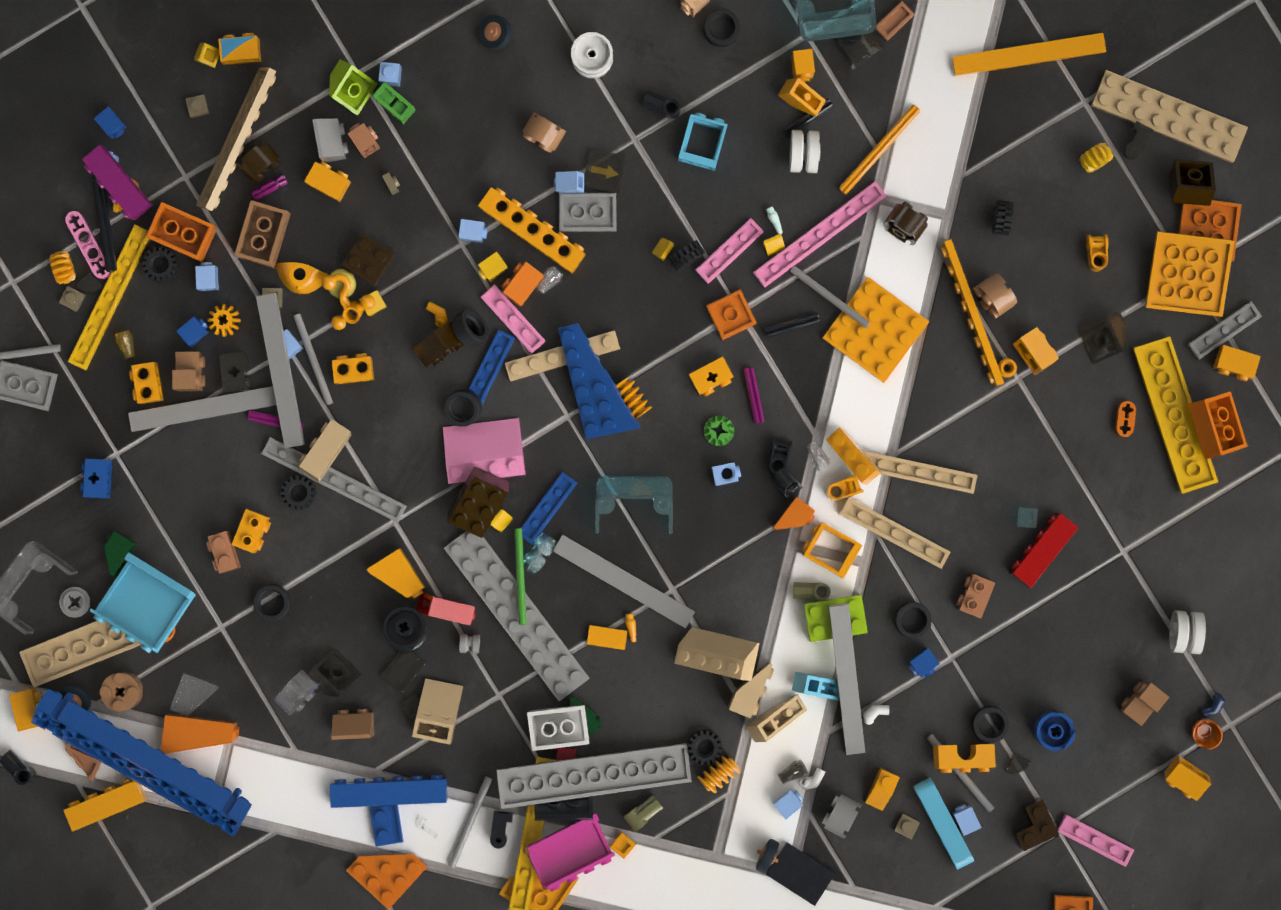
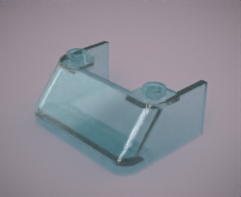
M794 0L799 32L806 41L869 34L876 28L874 0H852V8L820 13H815L814 5L810 0Z
M603 476L597 480L595 534H600V514L611 513L615 507V499H653L655 511L662 515H669L668 534H673V484L668 477Z

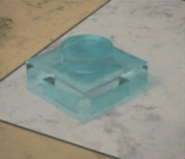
M1018 507L1016 527L1036 528L1038 509Z

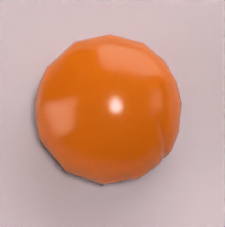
M1200 719L1192 727L1191 736L1198 746L1210 750L1218 747L1222 742L1223 733L1215 721Z

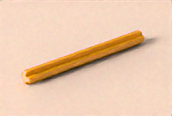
M913 104L841 184L839 189L842 193L847 194L920 113V109Z

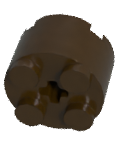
M265 140L261 141L264 145L259 147L257 144L242 158V165L240 163L236 165L252 183L256 181L259 184L267 177L265 173L269 169L273 171L281 164L279 162L280 156Z
M903 201L902 204L895 205L883 222V226L887 225L889 227L887 231L901 242L905 243L907 240L911 242L909 245H915L928 226V217L923 213H917L909 203Z

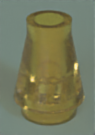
M130 330L116 333V339L114 340L124 355V359L136 356L133 334L130 333Z

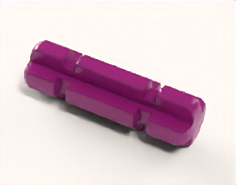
M281 174L275 180L272 179L261 185L259 189L252 190L251 194L255 200L263 198V195L266 196L279 189V186L286 185L288 183L287 179Z

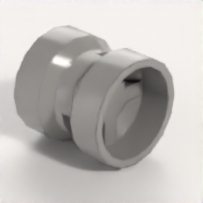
M460 634L459 652L466 653L471 651L472 653L479 654L480 635L468 636L467 634Z

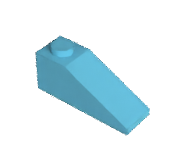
M795 672L792 691L840 701L837 680Z

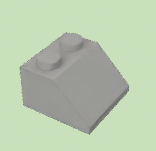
M313 119L319 158L325 163L346 159V154L349 153L347 142H343L342 135H345L344 124H340L338 119Z

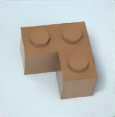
M175 352L176 370H172V389L179 392L202 391V387H205V375H202V368L205 367V357L202 356L201 352Z
M1143 680L1142 683L1138 682L1135 685L1132 696L1130 698L1126 697L1121 703L1122 708L1120 711L1137 725L1142 726L1153 711L1158 712L1169 699V696L1151 682Z

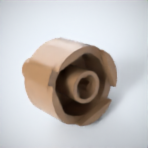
M533 112L522 130V137L533 143L536 141L540 142L538 146L551 153L552 150H556L566 131Z
M994 273L973 288L975 294L981 298L979 303L985 311L989 309L994 319L1004 314L1017 303L1011 288H1007L1005 285L1006 281L998 273Z
M119 672L108 676L100 689L101 699L105 706L117 712L134 708L139 704L143 696L141 680L135 674L129 672ZM121 688L125 689L123 695L119 694Z

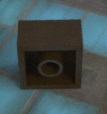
M1175 159L1169 174L1172 203L1210 206L1216 192L1213 162Z
M361 233L342 266L377 288L397 255Z

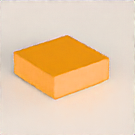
M621 831L609 847L625 859L636 843Z

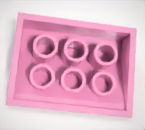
M519 418L474 423L464 427H443L448 484L465 483L474 466L499 478L526 475Z

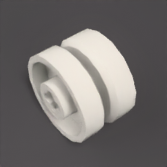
M587 32L580 35L574 41L571 48V60L574 69L586 78L604 76L610 70L613 63V49L610 41L604 35L597 32ZM589 53H594V57H589Z
M802 130L791 131L790 172L800 173L803 161H805L806 172L817 173L820 161L819 131H809L806 136V143L804 142Z
M1174 610L1169 632L1171 652L1183 653L1187 648L1190 654H1201L1206 634L1204 613L1191 612L1188 616L1186 611Z

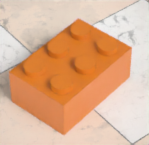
M161 202L146 238L203 262L218 228L211 223Z
M1231 391L1188 404L1205 459L1248 447Z

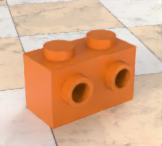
M519 262L512 271L514 275L511 279L507 278L501 285L503 288L501 293L518 306L523 305L544 277L542 273L527 262L522 264Z

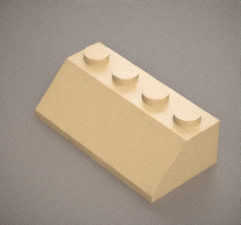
M692 627L678 644L674 664L739 680L752 681L760 643Z

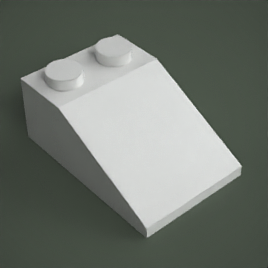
M585 705L545 708L527 712L532 751L590 744Z

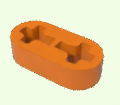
M1130 401L1120 403L1117 408L1115 432L1120 437H1128L1134 431L1136 406ZM1126 404L1131 409V412L1127 413V418H1125V411H1122V407H1126ZM1124 420H1126V427L1129 428V431H1126L1125 434H1123V430H1120V426L1124 425Z

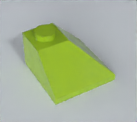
M340 59L330 74V97L358 116L378 83L352 64Z

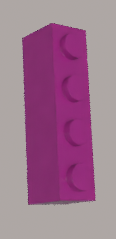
M97 146L82 159L85 163L84 168L98 178L96 180L98 185L102 189L106 188L110 193L108 195L113 203H118L122 207L121 212L127 219L136 220L153 206L105 146Z

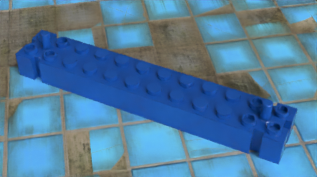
M49 689L46 691L36 706L31 723L43 730L51 731L52 735L206 822L218 825L222 831L231 836H235L252 806L245 797L240 796L242 793L240 788H235L232 793L229 788L219 786L213 779L205 778L198 774L195 769L187 768L179 760L166 756L160 749L150 747L144 740L134 738L128 731L118 729L110 721L97 717L94 712L85 710L78 703L72 701L74 697L72 693L67 692L63 698L57 691Z

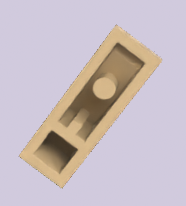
M795 694L758 716L746 728L755 743L767 742L806 712L807 708L799 694Z

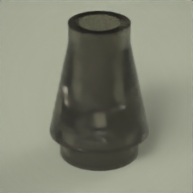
M800 759L793 761L778 774V777L785 784L805 777L808 771Z

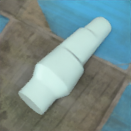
M773 206L767 208L768 219L773 224L777 233L782 234V226L777 212Z

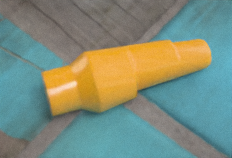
M633 613L625 614L626 627L629 631L631 642H636V620L633 617Z

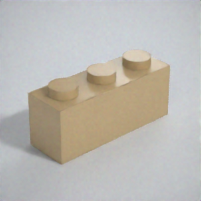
M332 419L329 423L326 422L320 430L322 433L320 437L312 441L309 446L311 450L308 454H303L298 462L300 470L317 482L321 481L351 437V431Z

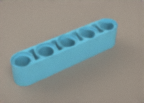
M928 778L914 785L913 788L956 869L958 870L974 862L932 779Z

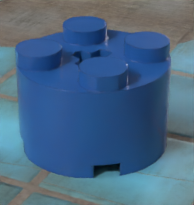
M1046 711L1036 719L1033 726V735L1036 741L1044 748L1051 751H1059L1068 748L1075 738V728L1072 720L1067 715L1058 711ZM1052 727L1056 728L1057 734H1052V731H1050Z

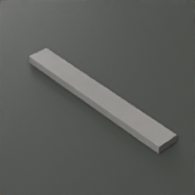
M277 294L256 296L284 447L305 445Z
M273 386L131 412L128 415L131 432L276 406Z
M272 437L269 438L261 453L262 455L314 480L299 468L300 464L298 462L303 453L292 447L285 448L284 443ZM331 467L327 470L321 481L318 482L399 523L407 505Z
M564 535L561 536L553 550L558 555L684 628L687 627L695 613L692 609Z
M849 604L829 605L846 755L865 753Z

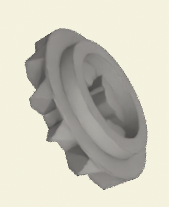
M70 587L61 594L59 605L65 615L73 618L80 617L87 613L90 607V597L87 591L82 588ZM72 597L74 599L81 597L78 601L80 607L73 606L69 608L73 603V601L71 600Z

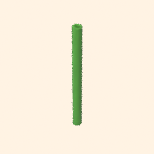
M522 528L514 529L518 616L519 625H527Z

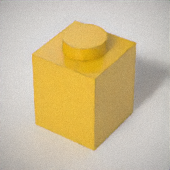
M497 252L478 264L480 270H478L479 274L484 280L488 279L490 282L509 269Z

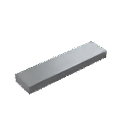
M1249 301L1187 345L1197 360H1199L1262 316L1252 301Z

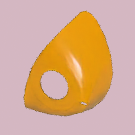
M286 262L276 264L277 273L283 284L290 291L298 294H308L322 286V278L329 275L303 263ZM302 268L305 270L306 276L303 280L294 278V271L296 269Z

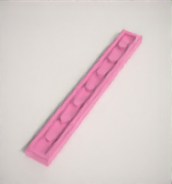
M876 181L754 271L753 274L764 288L886 198V194Z

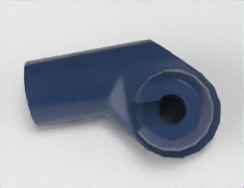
M1214 694L1212 705L1200 710L1203 718L1221 712L1225 704V698L1222 694Z

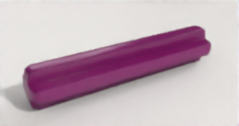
M745 368L744 375L754 423H763L764 415L754 368Z
M250 410L248 413V420L281 428L278 416ZM301 422L302 431H303V429H304V423Z

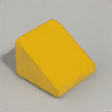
M200 43L194 61L215 68L220 56L219 49L206 43Z
M781 234L763 241V246L768 256L785 249Z
M661 238L652 254L663 261L674 247V243Z
M378 290L368 294L374 297L375 306L372 309L364 310L368 316H372L387 307Z
M501 509L495 515L490 525L499 532H502L513 520V517Z

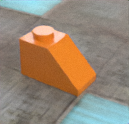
M795 497L773 528L779 530L801 527L805 524L809 525L815 518L813 515L815 510L798 497Z

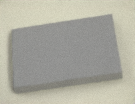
M559 193V231L617 232L616 193Z
M1 360L0 400L49 411L58 374Z

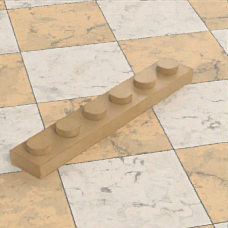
M615 331L587 338L592 350L598 356L620 350ZM563 346L505 363L510 382L567 365Z
M864 451L882 475L974 494L977 480L976 474Z
M851 498L847 499L839 514L942 569L950 554V551Z

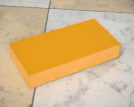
M590 625L587 644L625 650L627 631Z

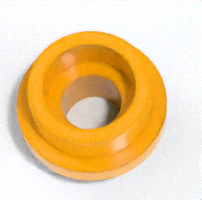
M1003 359L998 364L1002 377H1012L1017 371V365L1012 359ZM1004 365L1010 366L1009 372L1004 370Z

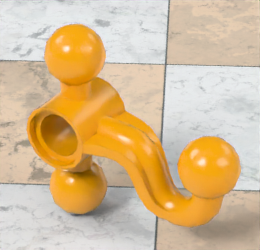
M342 273L326 275L322 278V286L326 290L334 289L337 281L343 283L339 300L345 310L342 316L337 315L332 318L331 325L334 329H344L346 322L350 324L356 323L362 316L364 309L369 310L375 306V299L372 295H364L360 302H351L347 298L351 288V281L346 275ZM350 310H354L357 315L351 314Z

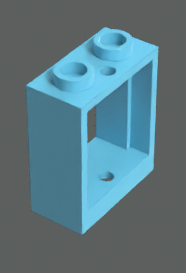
M701 113L691 114L678 161L715 171L728 124H725V121L719 118L707 119L706 115ZM694 123L721 130L713 160L686 152Z

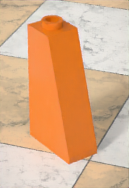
M167 714L164 720L161 751L167 754L233 743L235 739H238L239 727H237V722Z

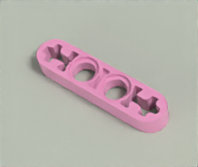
M77 211L69 212L65 219L66 224L93 274L100 279L108 278L111 272L105 270L104 275L98 273L100 268L95 262L99 261L100 265L105 267L104 254L85 218ZM72 216L79 217L77 220L79 226L82 227L84 225L85 227L78 229L76 224L71 223L73 220ZM87 232L89 239L86 242H81L79 239L80 233ZM92 248L98 250V256L94 259H90L88 256V252Z

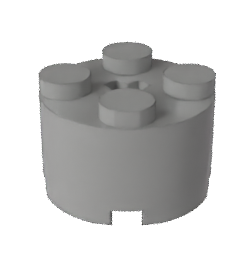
M841 794L840 797L836 795L831 804L834 809L831 814H826L822 824L825 825L824 829L845 839L846 835L843 833L850 830L858 814V811L855 809L857 807L861 808L862 804Z

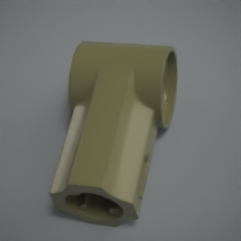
M794 582L793 599L826 600L831 594L830 587L824 583ZM824 586L827 588L828 593L825 597L817 595L818 587Z
M652 795L638 807L632 808L623 818L633 831L636 832L647 824L651 817L662 810L663 806Z

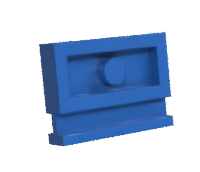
M398 805L370 808L376 847L404 842Z

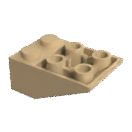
M767 662L752 676V681L745 680L734 690L728 705L729 710L750 719L752 715L756 716L760 706L757 703L759 697L763 698L767 689L765 682L767 679H771L774 672L771 662Z
M425 679L412 737L451 744L463 686Z

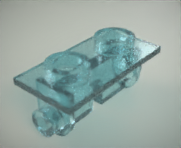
M544 533L538 536L534 542L533 549L524 557V567L535 574L537 571H540L546 562V559L541 557L542 554L549 557L556 546V541Z

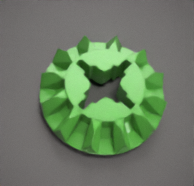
M713 416L705 423L704 436L712 445L723 446L733 438L734 426L730 419L725 416ZM721 422L722 429L727 433H721L718 439H716V432L711 428H717Z

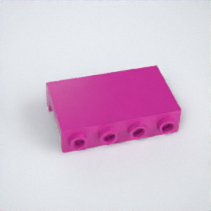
M593 813V820H578L524 847L543 890L550 889V892L557 890L561 887V883L565 881L570 883L578 879V874L582 872L588 874L595 870L594 866L600 863L603 866L612 861L611 858L615 856V853L611 851L597 822L599 818L596 813Z

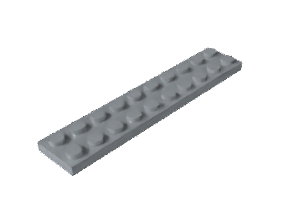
M466 531L444 547L445 551L558 701H561L590 679L526 592L527 625H519L517 580L484 537L480 538Z
M687 743L496 769L501 809L692 782Z

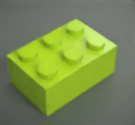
M858 594L803 603L809 642L832 639L829 605L849 604L852 636L868 633L862 595Z

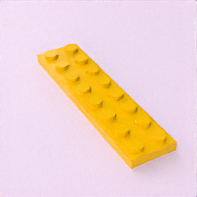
M1169 336L1133 348L1180 494L1217 483L1218 479L1211 458L1205 459L1188 406V404L1192 403L1171 337Z

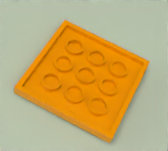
M1157 231L1145 307L1223 317L1235 241Z
M867 277L847 305L870 322L868 327L864 328L842 311L822 339L879 381L885 383L930 321Z

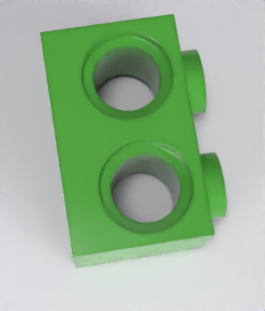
M386 82L372 96L377 103L403 125L416 111L412 104Z

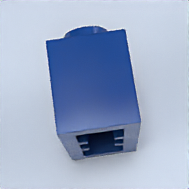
M85 459V463H82L84 482H81L80 487L83 497L110 498L112 460ZM97 476L99 480L95 482L92 480V477Z

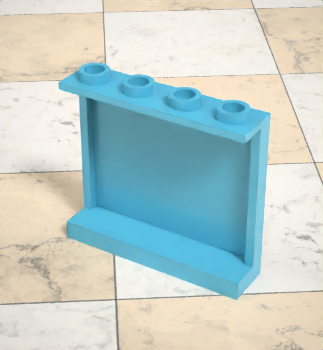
M128 552L124 558L127 563L96 610L90 609V611L95 614L93 618L102 624L105 621L111 624L109 628L118 634L120 631L126 634L125 638L135 643L137 640L140 642V647L150 653L153 650L158 653L196 594Z

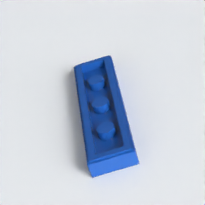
M499 329L469 387V390L478 395L482 405L515 340V337Z
M564 472L559 475L522 525V538L530 544L535 542L577 485L576 481Z

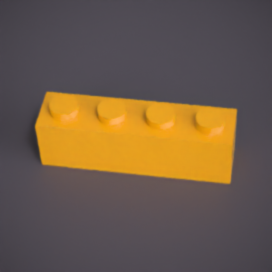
M129 778L122 781V786L115 788V785L103 789L105 793L97 795L96 792L86 796L87 800L80 803L79 800L69 803V808L65 809L64 813L72 832L147 801L142 785Z

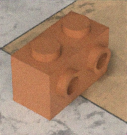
M358 123L350 128L348 135L364 158L380 149L375 141L378 137L371 126L366 127L364 123L361 125Z
M230 531L208 536L209 541L206 543L209 552H213L214 555L212 563L215 571L218 570L219 573H225L241 568L235 546L232 545L233 540Z
M971 574V577L967 576L963 586L966 588L963 595L960 594L956 603L959 606L957 610L981 619L995 583L975 574Z

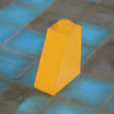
M402 549L396 550L367 569L370 574L407 598L412 596L415 599L423 593L422 589L425 588Z

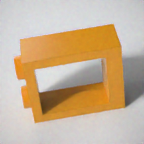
M823 522L820 525L816 524L811 532L814 535L810 542L807 540L802 548V551H804L802 556L844 579L863 545ZM823 529L852 545L838 570L810 554Z

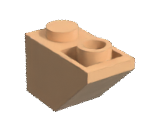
M680 0V9L687 16L690 14L694 17L710 0Z

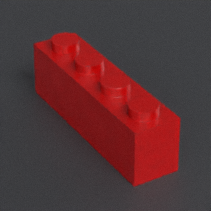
M1061 513L1053 514L1048 519L1047 524L1049 525L1046 529H1041L1037 533L1035 543L1033 545L1029 544L1023 551L1024 557L1021 560L1017 559L1011 567L1013 571L1010 574L1028 588L1033 587L1079 528Z

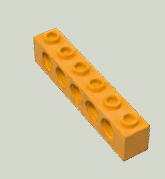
M491 187L478 207L573 274L585 257L584 248L577 243L572 245L567 241L569 238L560 231L558 234L552 230L553 226L546 221L541 223L536 219L537 215L529 209L527 212L520 208L522 204L515 199L510 201L505 197L506 193L498 187L496 190ZM501 202L507 204V209L503 212L497 210V205ZM514 214H521L523 216L522 221L519 223L513 222L512 217ZM532 224L538 226V231L535 234L528 232V227ZM545 236H552L554 242L551 245L544 244L543 239ZM563 246L568 247L570 250L566 256L559 254V249Z

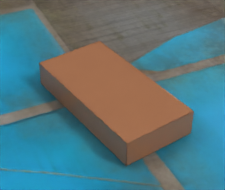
M901 1L874 26V29L888 41L915 14Z

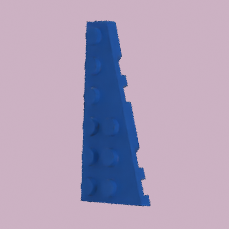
M576 323L559 327L558 330L586 439L639 429L641 426L638 421H635L629 406H626L621 393L606 369L604 370L600 363V358L589 345L590 342L580 325Z

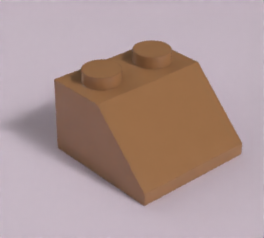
M357 709V713H349V710H338V714L333 715L332 740L371 738L375 735L374 713L369 712L368 709Z

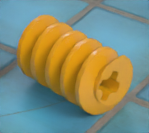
M628 377L616 386L621 393V398L623 397L624 403L628 404L627 406L632 410V416H636L637 419L649 411L652 406L645 407L648 400H641L644 394H636L639 387L632 388L635 381H628Z
M728 753V759L721 756L722 764L718 761L715 762L716 769L709 766L710 774L703 771L705 778L697 776L708 791L717 793L715 786L723 788L721 781L729 783L727 776L735 778L733 771L741 773L739 766Z

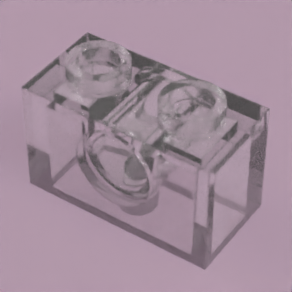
M301 670L276 696L274 701L291 716L295 711L299 713L306 706L304 702H309L316 695L314 690L319 685Z

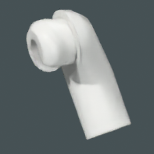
M871 705L863 714L864 723L870 725L878 715H889V705Z
M817 768L813 776L801 778L799 786L804 790L817 788L825 771Z

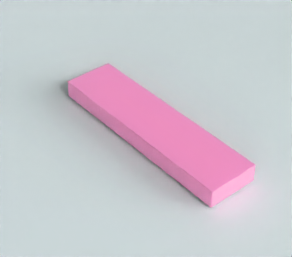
M750 218L695 271L709 284L764 231Z
M495 284L481 296L482 300L531 354L546 342Z
M1064 814L1057 828L1059 833L1125 867L1134 852V849L1066 814Z

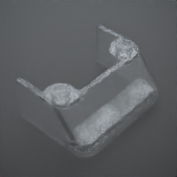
M28 542L25 544L0 578V617L24 635L32 634L35 630L16 617L18 606L11 598L32 569L43 573L49 571L53 565H56L68 575H76L78 571L38 542Z

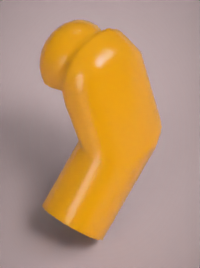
M429 302L426 310L435 315L436 326L440 328L446 325L448 322L446 310Z

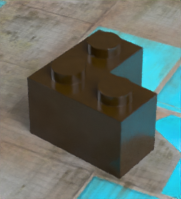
M451 321L429 334L413 350L427 368L432 364L434 367L444 361L442 357H448L454 352L453 349L458 351L465 345L456 337Z
M1039 797L1022 805L1030 823L1014 830L1013 833L1023 851L1059 835L1043 799Z

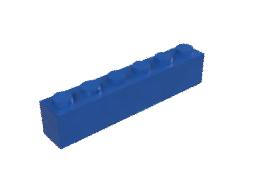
M439 774L431 775V778L423 779V775L411 776L412 779L404 780V776L392 777V780H385V777H375L373 781H365V778H355L354 782H346V779H335V783L330 784L331 808L447 803V778H442V775Z

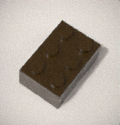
M474 466L448 511V523L483 538L509 493V482Z

